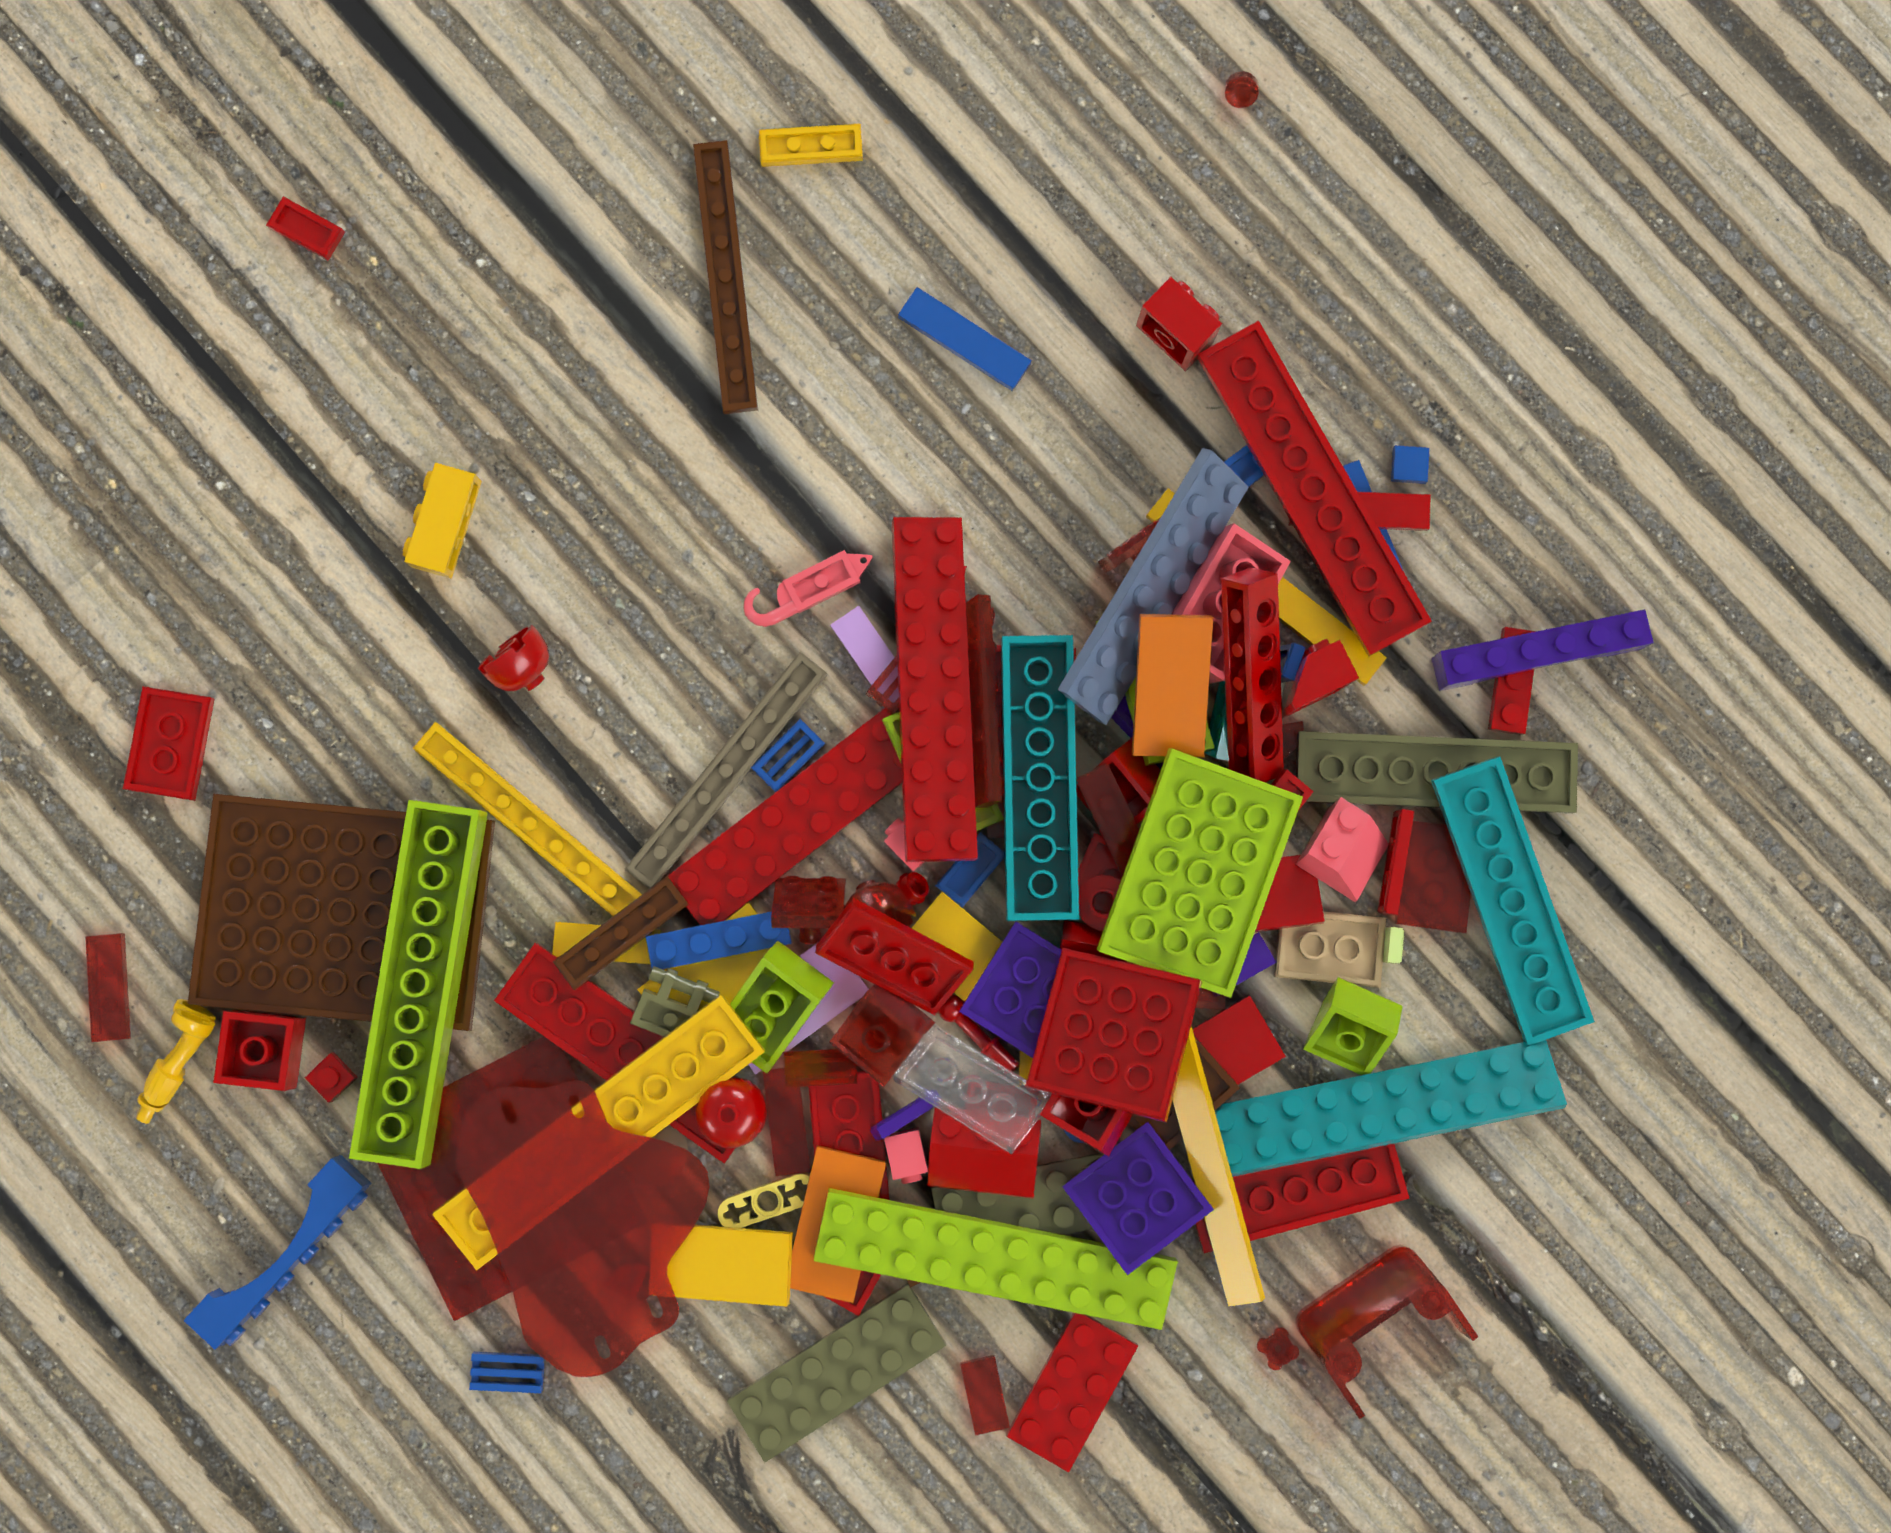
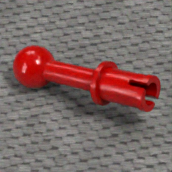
M952 994L938 1011L939 1016L946 1022H955L980 1047L981 1052L978 1054V1057L980 1059L984 1057L1005 1079L1008 1078L1019 1067L1020 1063L999 1042L1000 1038L998 1036L991 1040L972 1019L959 1012L964 1002L960 997Z

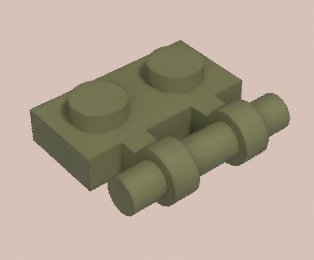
M653 966L648 979L660 983V989L656 993L644 988L630 1023L665 1037L699 1011L698 1008L701 1000L710 1003L719 996L720 992L707 987L708 983L697 980V982H693L678 976V971L668 968L665 971ZM673 988L690 995L688 1005L668 998L671 989Z

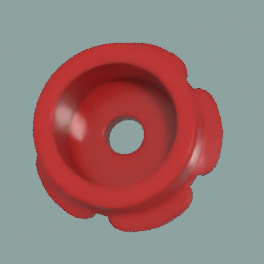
M917 872L904 873L896 882L899 898L912 906L916 905V903L921 904L929 892L926 879Z

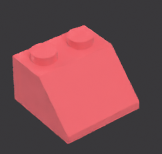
M1340 797L1327 809L1296 865L1356 902L1389 844L1369 814Z

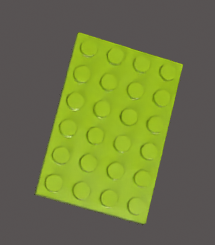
M1169 748L1097 950L1136 965L1200 979L1202 981L1201 988L1231 998L1303 796Z

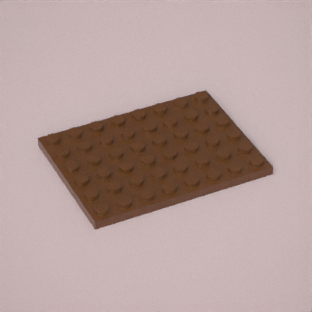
M213 794L188 1004L372 1022L406 812ZM487 820L453 1030L472 1031L495 829L494 820Z

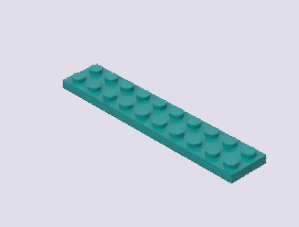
M1544 1040L1530 1046L1526 1042L1225 1103L1215 1110L1232 1177L1559 1110L1566 1107L1567 1101L1547 1041Z

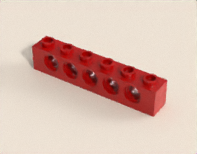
M1250 567L1221 578L1228 763L1230 770L1266 783L1277 778L1284 769L1278 574Z

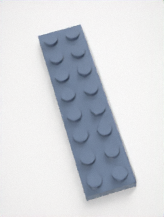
M1201 449L1058 688V691L1102 724H1108L1136 677L1140 614H1172L1183 593L1188 590L1190 582L1199 566L1206 560L1208 551L1217 536L1224 530L1248 489V486L1212 450Z

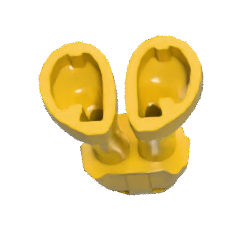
M178 999L173 1007L174 1013L171 1016V1021L174 1026L182 1031L178 1043L164 1059L158 1058L146 1079L144 1092L140 1093L137 1098V1102L141 1106L137 1112L136 1119L142 1123L149 1124L154 1113L162 1111L184 1081V1065L197 1051L204 1039L211 1034L215 1026L216 1017L210 1011L200 1005H189L188 1000Z

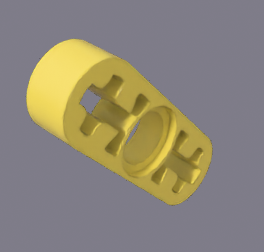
M799 1172L727 1197L718 1208L720 1223L724 1227L743 1228L803 1207L804 1199L801 1198L800 1194L789 1196L788 1200L791 1204L785 1206L784 1194L778 1186L784 1184L785 1192L796 1187L797 1180H801L804 1185H807L810 1174ZM764 1191H771L778 1198L777 1207L771 1211L763 1210L758 1204V1196ZM745 1197H752L751 1205L758 1216L751 1217V1210L741 1213L739 1216L740 1221L735 1222L733 1217L727 1218L725 1216V1213L729 1210L730 1203H734L736 1208H740L748 1204Z

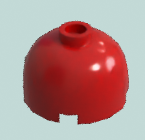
M531 625L529 628L528 626L503 642L499 646L500 649L494 655L495 659L488 655L478 667L482 675L492 685L501 690L517 691L526 687L528 691H531L545 679L541 673L548 665L550 654L542 635Z
M732 1076L726 1081H720L710 1086L700 1097L696 1105V1122L702 1135L712 1144L724 1148H739L752 1142L763 1130L767 1119L766 1102L761 1090L750 1080L738 1076Z

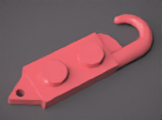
M843 550L783 580L777 589V600L780 607L765 614H759L753 608V600L760 593V589L755 588L747 594L744 600V613L748 620L757 626L767 627L775 625L861 583L860 577L873 557L872 555L847 554ZM863 558L867 560L864 564L860 562Z

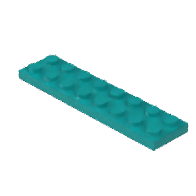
M1496 756L1432 779L1431 782L1523 1041L1530 1046L1594 1023V1018L1501 757Z

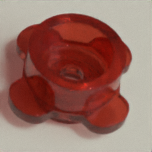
M1277 1327L1274 1330V1334L1268 1338H1260L1257 1342L1258 1351L1265 1354L1268 1359V1367L1272 1370H1280L1282 1365L1297 1359L1299 1356V1348L1291 1343L1288 1338L1289 1333L1283 1327ZM1277 1345L1281 1346L1280 1352L1275 1351Z

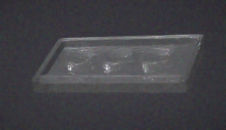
M936 1025L932 1027L894 1073V1081L1010 1154L1015 1151L1041 1117L1040 1114L1051 1096L1047 1092L1028 1088L1026 1086V1079Z

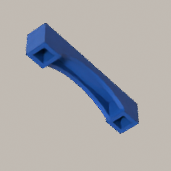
M342 1155L331 1158L307 1184L312 1189L307 1213L296 1236L279 1259L259 1277L239 1289L225 1293L218 1288L208 1293L183 1321L214 1350L226 1343L232 1346L245 1333L246 1329L242 1327L251 1316L256 1319L270 1305L267 1298L276 1289L278 1292H281L294 1279L295 1275L292 1273L294 1268L300 1262L303 1265L307 1264L319 1251L316 1244L324 1235L330 1238L343 1225L344 1222L340 1218L349 1208L352 1211L356 1210L365 1201L368 1195L364 1191L372 1183Z

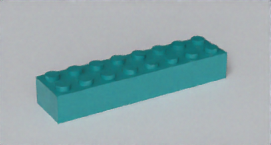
M1073 635L1002 636L1006 921L1079 920L1075 703L1058 691L1059 686L1074 663Z

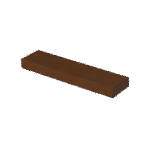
M666 876L554 960L553 963L573 990H577L689 904L668 876Z

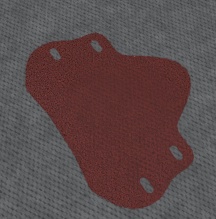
M567 1081L540 1089L506 1086L492 1090L478 1098L468 1108L460 1126L456 1167L459 1176L485 1220L508 1277L523 1337L528 1346L556 1369L572 1376L593 1377L612 1371L619 1367L639 1344L670 1328L679 1316V1305L667 1276V1267L674 1253L693 1229L706 1205L710 1188L708 1171L699 1158L685 1148L659 1139L614 1129L606 1121L594 1089L583 1081ZM571 1095H577L580 1098L585 1112L582 1118H576L573 1115L568 1101ZM504 1100H509L513 1104L517 1114V1121L510 1124L505 1118L501 1108V1103ZM650 1295H656L663 1310V1315L660 1318H655L651 1313L647 1303V1298ZM600 1335L604 1336L611 1354L606 1359L601 1358L594 1340Z

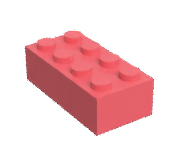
M1235 523L1225 526L1224 530L1217 536L1208 551L1206 560L1199 566L1190 582L1188 590L1183 593L1172 612V615H1211L1213 617L1209 684L1221 682L1225 679L1221 578L1252 567L1277 573L1279 584L1291 562Z

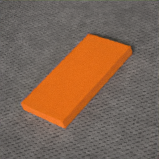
M1140 614L1132 741L1133 756H1166L1168 749L1172 748L1194 757H1204L1213 617L1211 615Z
M817 1145L792 1249L790 1289L846 1302H854L861 1270L814 1261V1253L828 1189L832 1188L878 1198L886 1161Z

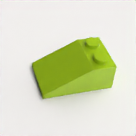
M779 941L764 955L730 1003L765 1049V1052L752 1061V1063L766 1074H768L834 984L832 980Z

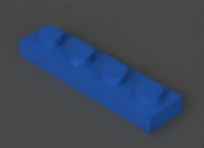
M786 909L646 936L651 968L655 966L660 969L768 949L777 941L783 945L792 944Z

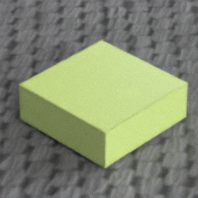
M1386 927L1383 962H1402L1403 928Z

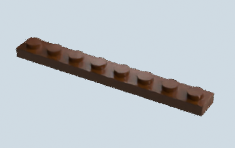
M728 141L693 144L723 413L733 414L758 411Z

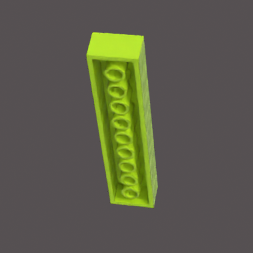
M408 800L349 1159L422 1169L431 1165L488 812Z

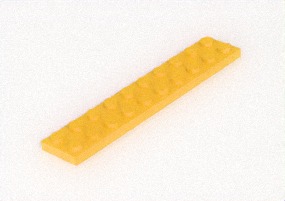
M721 993L437 1208L432 1215L477 1271L696 1105L700 1097L710 1086L730 1079L763 1054L765 1049Z

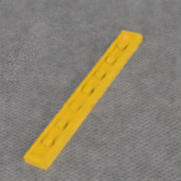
M1167 488L1148 512L1146 518L1156 525L1175 493ZM1284 577L1281 578L1278 584L1279 621L1311 646L1324 639H1328L1330 644L1340 640L1359 676V679L1356 681L1365 686L1387 657L1379 651L1368 657L1356 634Z
M434 722L413 747L423 758L612 916L642 895L641 892L439 723Z
M1191 1026L1172 1100L1195 1185L1214 1209L1204 1218L1228 1307L1258 1303L1265 1299Z

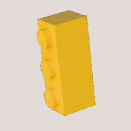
M435 463L433 470L427 472L423 483V490L426 493L422 504L419 503L416 506L413 515V523L416 525L412 537H407L403 547L404 562L410 567L452 579L482 483L476 474Z

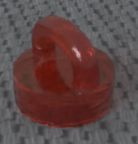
M1245 71L1236 72L1226 80L1225 98L1233 107L1247 108L1257 100L1259 85L1256 77L1251 73Z

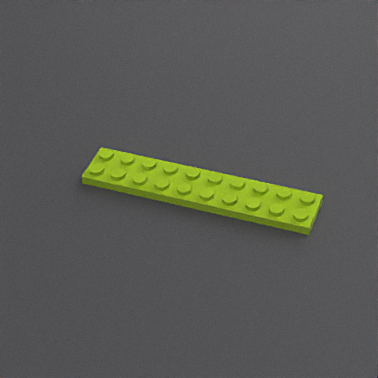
M832 1188L828 1189L814 1253V1261L1159 1330L1163 1328L1178 1264L1175 1257L1155 1254L1127 1275L1105 1244L1101 1242Z

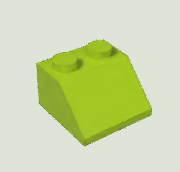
M1338 977L1322 1002L1303 1050L1359 1075L1371 1074L1398 1034L1403 1006Z

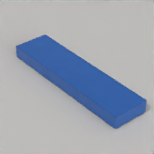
M916 287L898 314L900 320L1012 392L1031 365L1032 360L918 287Z

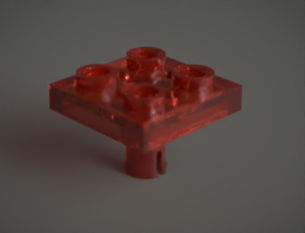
M787 876L777 879L775 881L771 914L772 928H800L799 941L801 943L809 945L818 943L821 939L820 928H830L845 909L846 878H835L833 876H823L820 878Z

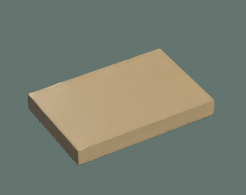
M1323 912L1325 919L1323 924L1278 929L1275 960L1277 963H1275L1274 977L1335 983L1339 977L1357 986L1381 988L1386 918Z

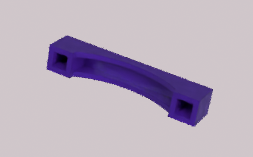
M1644 609L1443 650L1431 659L1438 689L1443 691L1532 669L1639 651L1654 642L1646 610Z

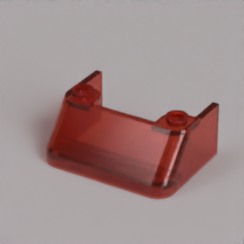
M1395 1245L1306 1305L1299 1311L1296 1317L1298 1333L1347 1406L1359 1419L1366 1415L1345 1385L1359 1374L1362 1367L1361 1356L1353 1343L1412 1303L1420 1315L1430 1320H1437L1448 1314L1462 1334L1472 1341L1478 1338V1335L1447 1289L1418 1254L1404 1245Z

